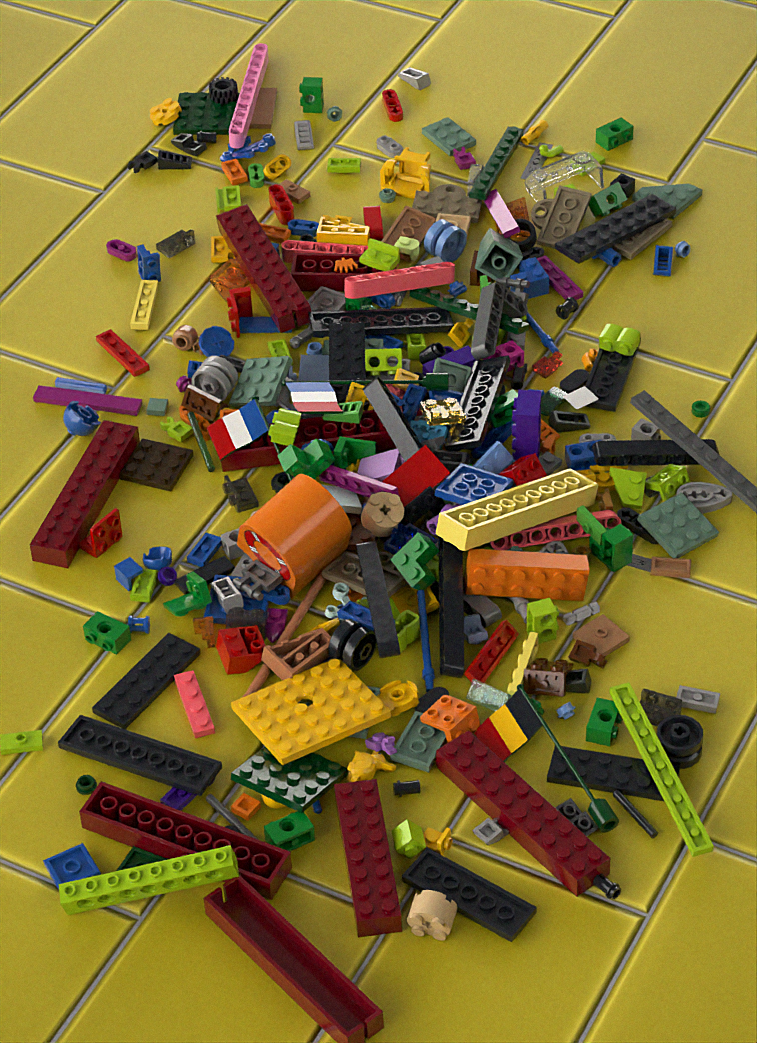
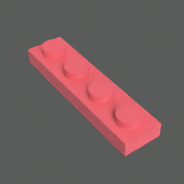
M194 670L174 675V681L194 737L199 738L215 734V728Z

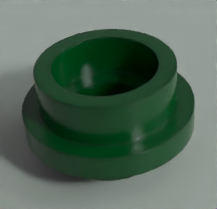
M83 775L76 782V790L82 795L92 794L97 788L96 780L90 775Z

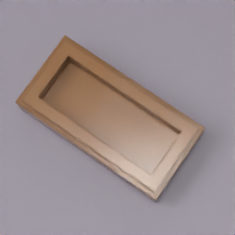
M652 557L650 575L690 578L691 559Z

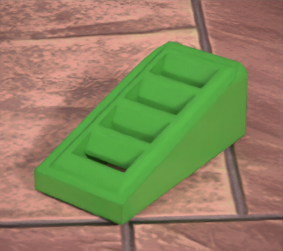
M363 402L339 403L338 405L343 414L323 415V420L360 423L363 414Z

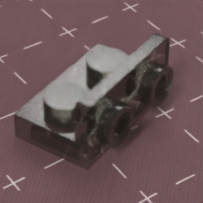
M190 229L187 232L180 230L157 243L156 249L168 258H171L195 244L194 230Z
M228 475L224 476L223 491L225 495L228 494L231 507H235L237 513L259 507V502L247 478L231 482Z
M234 607L226 614V629L257 625L265 641L269 612H264L262 609H252L250 611L244 610L242 607Z
M643 689L641 692L640 704L651 725L658 726L666 717L681 715V699L648 689Z

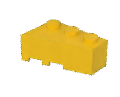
M321 217L317 229V242L368 246V240L370 239V227L354 223L344 225L340 224V220H335L334 222L326 221L325 217Z

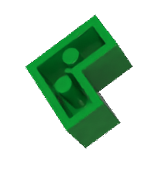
M317 438L304 450L290 444L278 455L285 473L294 477L298 474H304L314 480L336 461L329 445Z
M622 524L612 529L605 528L607 531L602 534V545H599L591 536L589 537L591 553L613 572L632 562L633 534Z
M419 532L390 559L409 585L416 590L427 589L437 579L426 564L439 552V549L428 536Z

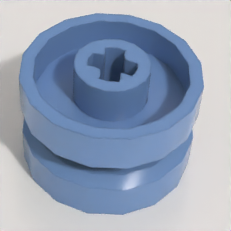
M445 219L438 220L429 228L425 236L424 249L435 257L439 256L443 262H454L465 249L467 234L463 229L454 226V224Z

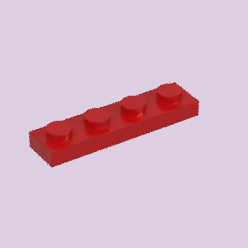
M111 329L96 336V342L134 377L150 370L149 364Z
M507 619L499 624L464 673L476 688L482 687L519 635Z

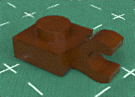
M578 639L568 656L571 661L587 667L590 662L601 668H604L607 660H605L606 656L596 653L597 649L594 645Z

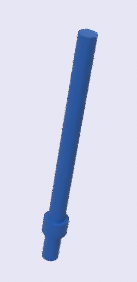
M528 312L526 314V321L541 338L542 344L549 348L553 354H557L559 349L554 344V340L542 330Z
M418 590L417 600L424 665L422 677L425 680L426 692H429L434 688L433 679L435 674L431 664L425 591Z

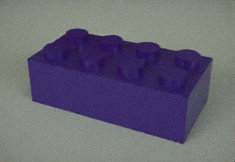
M518 390V397H514V409L516 410L512 412V421L516 423L512 426V435L516 437L512 439V449L515 451L512 452L513 459L517 460L522 456L535 453L539 458L541 391Z

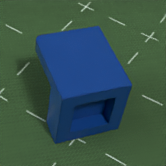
M131 557L114 565L116 580L125 589L131 591V579L143 573V568Z

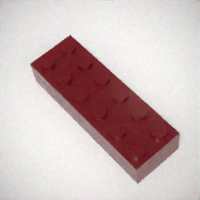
M294 253L291 275L301 291H317L323 286L337 292H345V278L383 271L361 264L359 257L362 254ZM343 257L345 260L352 258L358 265V268L355 269L353 267V271L348 268V273L344 269L342 273H340L339 269L335 272V261L342 260Z

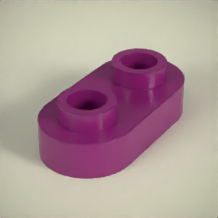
M114 239L106 244L107 252L110 255L124 261H132L137 257L136 247L126 242Z

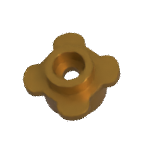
M579 545L572 550L574 555H587L588 563L591 562L590 554L592 551L587 546Z

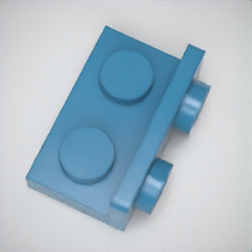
M412 420L410 424L420 442L444 436L446 439L449 434L448 428L440 423L434 425L424 420ZM444 444L440 445L438 450H442Z

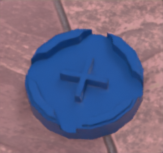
M212 326L211 328H206L199 337L200 350L207 357L220 356L221 354L229 357L234 349V339L232 340L230 332L223 327Z

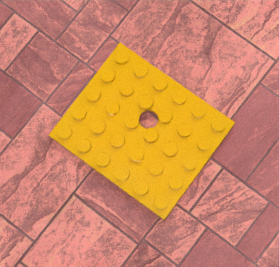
M335 658L296 674L291 679L287 678L231 702L232 710L282 765L391 718V710L341 659ZM303 699H310L313 701V703L310 706H307L304 703L298 704V702Z

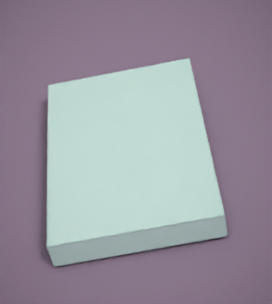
M322 485L338 501L345 513L361 514L362 506L356 493L337 486Z

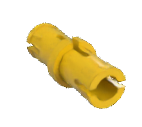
M541 120L536 126H532L521 137L522 143L529 145L534 139H538L541 133L549 127L548 123L545 120Z

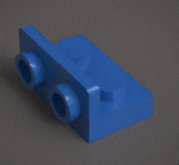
M144 244L138 245V273L141 279L158 280L160 282L159 253L150 254V251L146 250Z

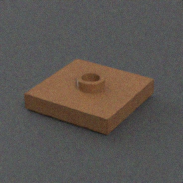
M603 614L573 632V638L576 641L578 639L594 645L597 649L596 653L604 656L630 641V636Z

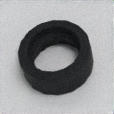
M516 219L515 221L520 230L530 232V236L526 240L513 241L519 245L521 252H525L535 245L537 240L536 230L530 221Z

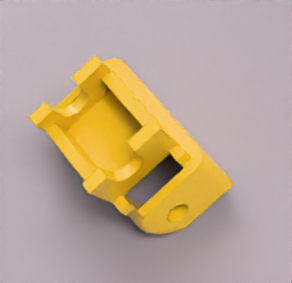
M405 147L400 156L396 155L395 159L387 160L380 170L381 189L389 188L394 190L397 196L412 199L415 198L416 191L430 192L431 164H427L430 152L424 155L411 152L409 147ZM399 160V172L394 173V166Z

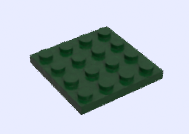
M179 93L178 103L182 111H179V117L174 121L173 134L186 133L197 135V132L202 131L206 133L216 132V135H229L230 124L240 93H238L236 100L233 99V102L228 101V103L223 102V104L212 101L209 93Z
M264 747L231 772L230 780L303 813L331 790L334 784H338L347 776L348 770L339 763L328 760L313 752L282 765Z

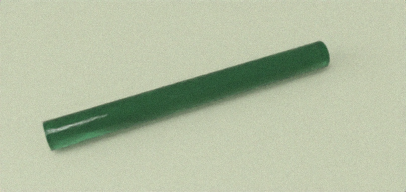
M189 412L187 416L208 471L213 472L216 468L194 412Z

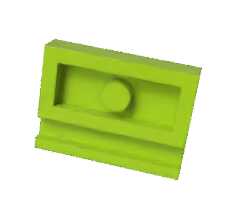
M239 186L223 187V189L215 188L217 213H220V210L227 212L241 206Z

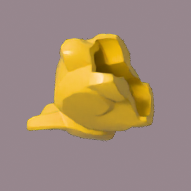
M355 751V756L347 768L349 770L347 780L349 782L371 780L377 770L394 772L396 765L386 762L384 755L380 752L374 751L370 755L365 752Z

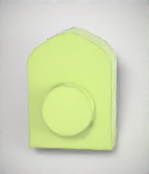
M400 236L394 246L400 249V253L410 255L411 260L415 262L420 252L419 241Z

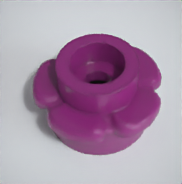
M182 376L177 380L176 386L179 392H185L187 386L192 385V378Z

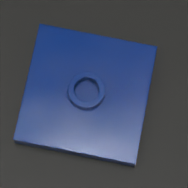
M83 843L43 860L44 866L58 890L59 884L101 875L99 868Z

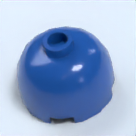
M71 401L66 407L63 416L67 431L74 436L90 435L101 423L98 421L99 415L88 405L84 408L78 405L79 401Z

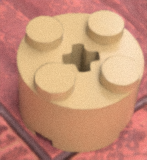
M378 492L371 495L361 513L363 527L367 528L372 535L377 537L391 535L397 529L404 516V507L400 497L388 492Z
M423 890L419 895L417 892L407 917V922L412 927L411 932L417 936L428 934L433 935L437 940H445L451 931L458 909L457 904L453 900L450 903L445 899L446 895L437 891Z

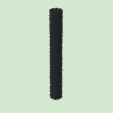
M616 790L613 793V797L651 838H655L658 835L656 829L619 790Z

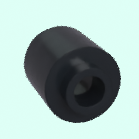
M432 343L419 353V360L421 364H425L444 356L446 350L441 343Z

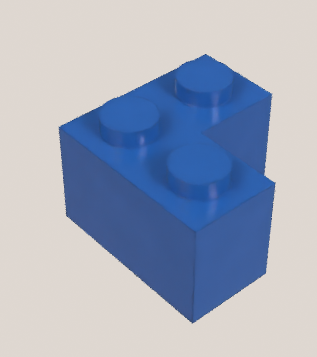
M536 257L520 261L519 273L510 275V279L516 280L521 278L524 281L530 282L529 288H524L523 290L524 293L529 294L528 299L549 294V276ZM510 286V291L515 292L516 287Z

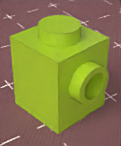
M406 819L391 830L394 848L397 853L411 859L426 848L422 827Z

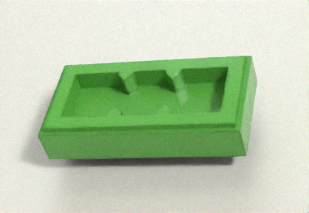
M585 506L578 507L576 520L587 534H590L599 545H602V534L607 530Z

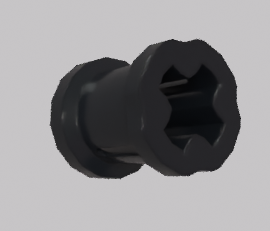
M568 297L562 305L556 307L555 311L558 317L565 320L569 317L570 313L576 312L579 306L574 298Z

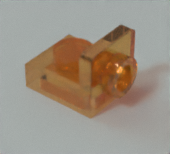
M213 616L193 618L195 634H202V640L207 641V648H215Z

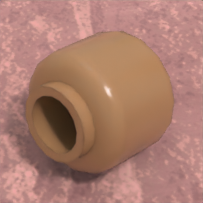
M182 325L173 334L172 341L177 349L187 351L192 348L193 343L197 342L198 334L192 326Z

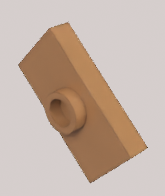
M288 179L279 184L284 188L289 199L298 204L311 197L310 191Z

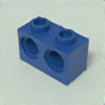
M602 440L566 445L565 462L568 469L585 470L590 469L592 465H597L592 452V445Z

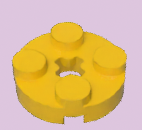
M168 98L160 105L150 109V118L156 126H159L160 123L167 125L179 117L178 113L182 109L177 101H172L171 98Z
M401 680L387 683L380 689V695H377L391 710V716H398L401 712L407 711L419 704L417 687L411 681L401 683Z

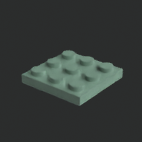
M290 356L247 359L229 404L233 408L243 407L252 401L253 396H258L260 406H275L283 387L281 382L286 379L293 360Z
M682 492L640 514L637 519L672 558H679L716 538L719 534V531Z

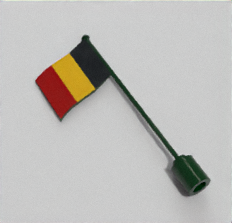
M523 684L517 685V691L501 708L489 716L474 733L475 736L505 762L528 743L543 726L592 801L588 807V812L600 831L605 833L613 830L618 825L619 819L607 800L594 798L524 690L525 686Z

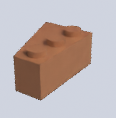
M323 628L301 634L298 638L289 641L288 639L283 640L280 644L274 646H265L261 660L281 680L291 679L294 675L319 665L329 657L328 647L331 636Z

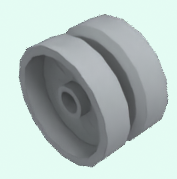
M219 356L206 358L192 376V386L222 401L225 400L238 382L236 368L225 358Z

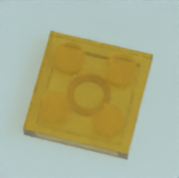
M445 398L444 400L430 399L420 402V410L429 426L466 422V415L456 398Z

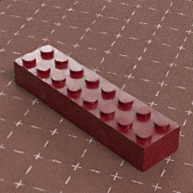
M377 779L334 784L335 803L357 936L359 938L402 932L401 910Z

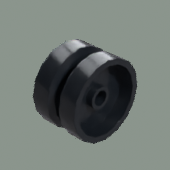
M353 619L343 621L331 637L328 647L329 656L332 659H341L344 664L354 671L362 669L368 664L377 647L374 630L362 626L361 623Z
M673 715L662 720L657 727V737L671 764L680 765V769H686L698 763L702 756L703 728L700 723L686 715Z

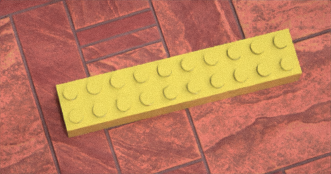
M570 468L439 513L436 534L443 538L444 541L455 545L459 550L467 551L548 522L549 520L573 513L582 505L585 507L594 505L598 484Z

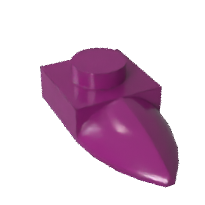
M268 608L265 619V633L271 643L277 641L285 630L288 609Z

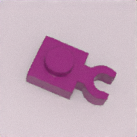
M461 147V151L453 149V156L460 170L476 166V160L470 152L466 153L465 147Z

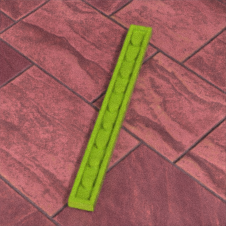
M630 683L610 687L609 693L692 857L712 852L714 845Z

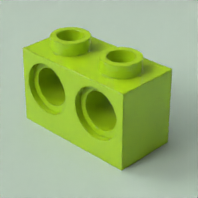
M401 348L365 349L366 373H369L370 376H378L380 372L396 375L397 369L402 368ZM372 358L379 359V366H370V360ZM389 358H396L398 364L395 367L389 366L387 363Z
M550 598L527 603L528 635L530 632L538 633V644L555 640L556 632L559 630L557 622L559 610L556 604L553 605Z

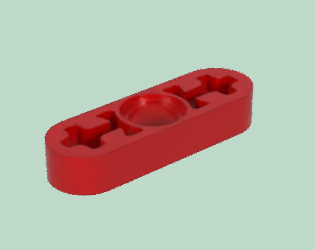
M392 89L384 90L382 92V101L389 120L393 122L401 121L403 119V109L396 91Z

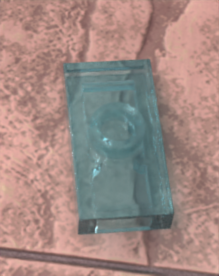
M473 679L466 696L467 699L493 711L501 708L511 697L510 694L476 679Z

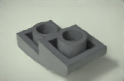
M571 798L555 807L586 836L598 830V826L586 811L582 813Z

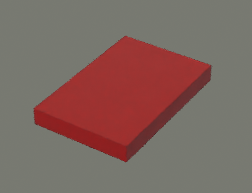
M424 445L382 482L398 488L400 501L403 507H405L429 486L433 489L437 487L451 473L430 449Z

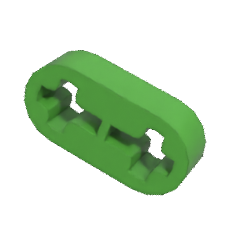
M259 163L249 165L250 186L253 188L263 187L265 183L263 166Z

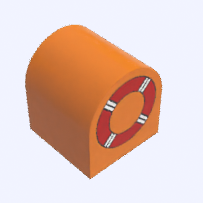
M298 474L240 526L237 546L253 561L258 560L280 574L283 582L280 584L289 588L290 597L293 598L347 549L352 526L341 505L327 489L313 478L304 474Z

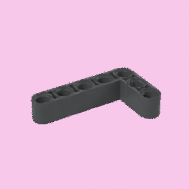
M500 282L492 283L481 290L471 346L472 356L476 360L494 355L502 313L512 318H520L528 313L526 303Z

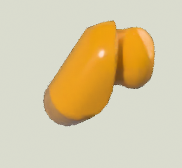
M591 348L589 352L582 356V363L588 372L592 370L593 362L598 354V351L594 348Z

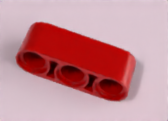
M271 185L268 188L269 203L282 225H288L290 220L295 219L294 206L281 185Z
M380 205L363 206L364 225L370 227V238L382 241L384 237Z

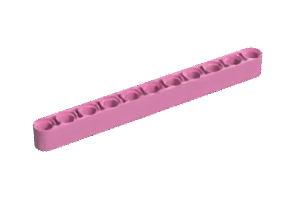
M263 43L256 44L253 48L230 124L229 142L232 148L243 147L247 137L259 90L269 61L268 46Z

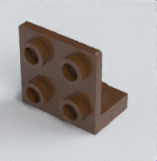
M192 385L187 386L181 404L189 411L195 412L211 421L220 416V410L229 407L222 400Z
M536 658L524 669V690L527 694L564 697L566 695V674L573 669V663H568L567 660L563 659L551 662L547 658Z

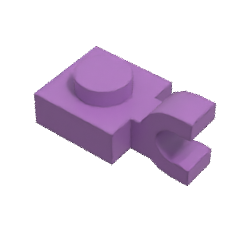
M380 732L373 734L371 738L365 739L366 747L376 752L383 750L388 755L397 753V749L393 747L395 746L394 736H388Z

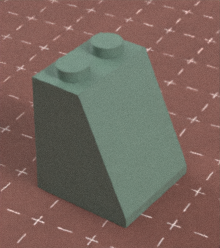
M489 228L480 242L475 269L495 281L497 278H510V275H512L523 258L519 245Z

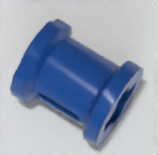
M129 615L128 626L130 627V633L137 631L149 634L150 616L136 618Z

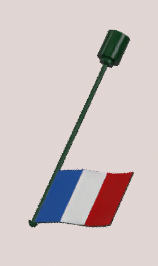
M426 373L422 380H382L385 384H422L423 388L426 387V391H449V373ZM284 379L281 383L290 392L296 412L302 414H343L337 403L335 391L330 384H351V382L369 384L372 380L285 381Z
M253 396L252 401L242 408L218 419L207 428L220 462L233 452L269 433L270 426L259 404L258 396ZM273 442L274 447L279 455L281 453L279 446L277 443ZM286 473L289 478V481H291L293 479L292 476Z

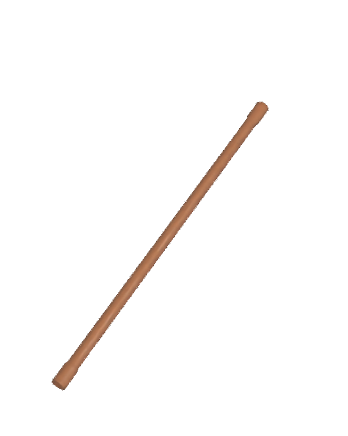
M369 497L364 498V500L361 503V506L364 503H367ZM322 571L315 579L275 645L280 644L286 639L289 641L327 580L322 577ZM265 663L242 697L260 690L271 672V669Z

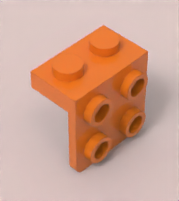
M443 695L420 716L422 723L444 731L447 743L468 730L473 733L481 725L476 706L449 695Z

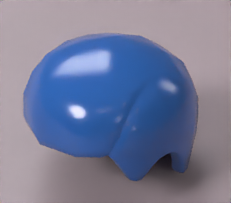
M150 548L147 556L146 553L143 554V565L147 569L158 571L163 567H169L172 563L171 548Z

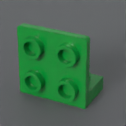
M340 436L334 449V458L336 460L334 461V466L346 470L352 463L355 465L358 459L361 460L362 458L376 455V442Z
M195 572L186 574L188 579L186 586L190 593L163 603L164 607L175 616H185L191 610L203 609L207 604L212 603L206 580Z

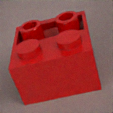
M257 625L220 629L218 631L216 648L227 675L247 673L262 661L261 658L266 645Z

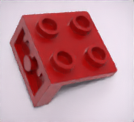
M250 286L229 289V297H226L229 308L228 318L229 321H232L230 322L231 330L236 333L237 338H240V317H253Z
M535 453L520 457L498 473V475L513 479L516 486L547 476Z
M114 508L90 528V534L79 543L81 550L98 558L123 537L119 510Z

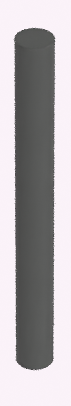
M212 794L206 796V801L232 826L236 827L239 833L259 840Z

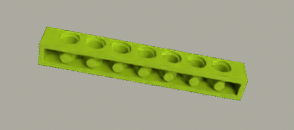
M230 845L59 884L60 904L67 915L239 877L237 857Z

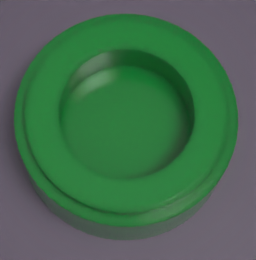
M696 401L692 404L691 412L696 417H706L710 413V405L705 401Z

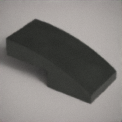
M180 133L171 139V143L193 156H197L207 149L206 143L194 141L191 134Z

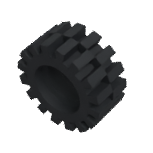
M221 77V79L216 78V81L213 79L209 83L210 99L215 101V103L220 102V104H223V102L228 103V101L233 102V99L236 100L238 97L237 82L232 78L229 80V77H226V79L224 77Z

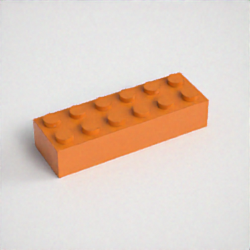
M469 549L464 574L465 594L583 601L590 572L587 555Z

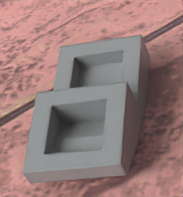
M489 817L473 829V833L486 845L496 843L509 834V831L503 829L495 818L491 820Z

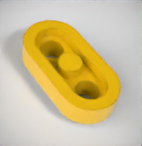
M284 154L278 155L265 166L263 170L264 175L271 180L277 179L290 168L291 159Z

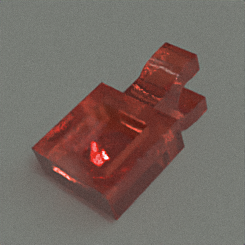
M556 351L550 358L544 356L532 365V371L546 379L563 364L559 360L562 357V353Z

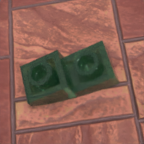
M555 386L552 387L541 397V414L550 416L552 411H558L559 406L567 401L563 396L569 393Z

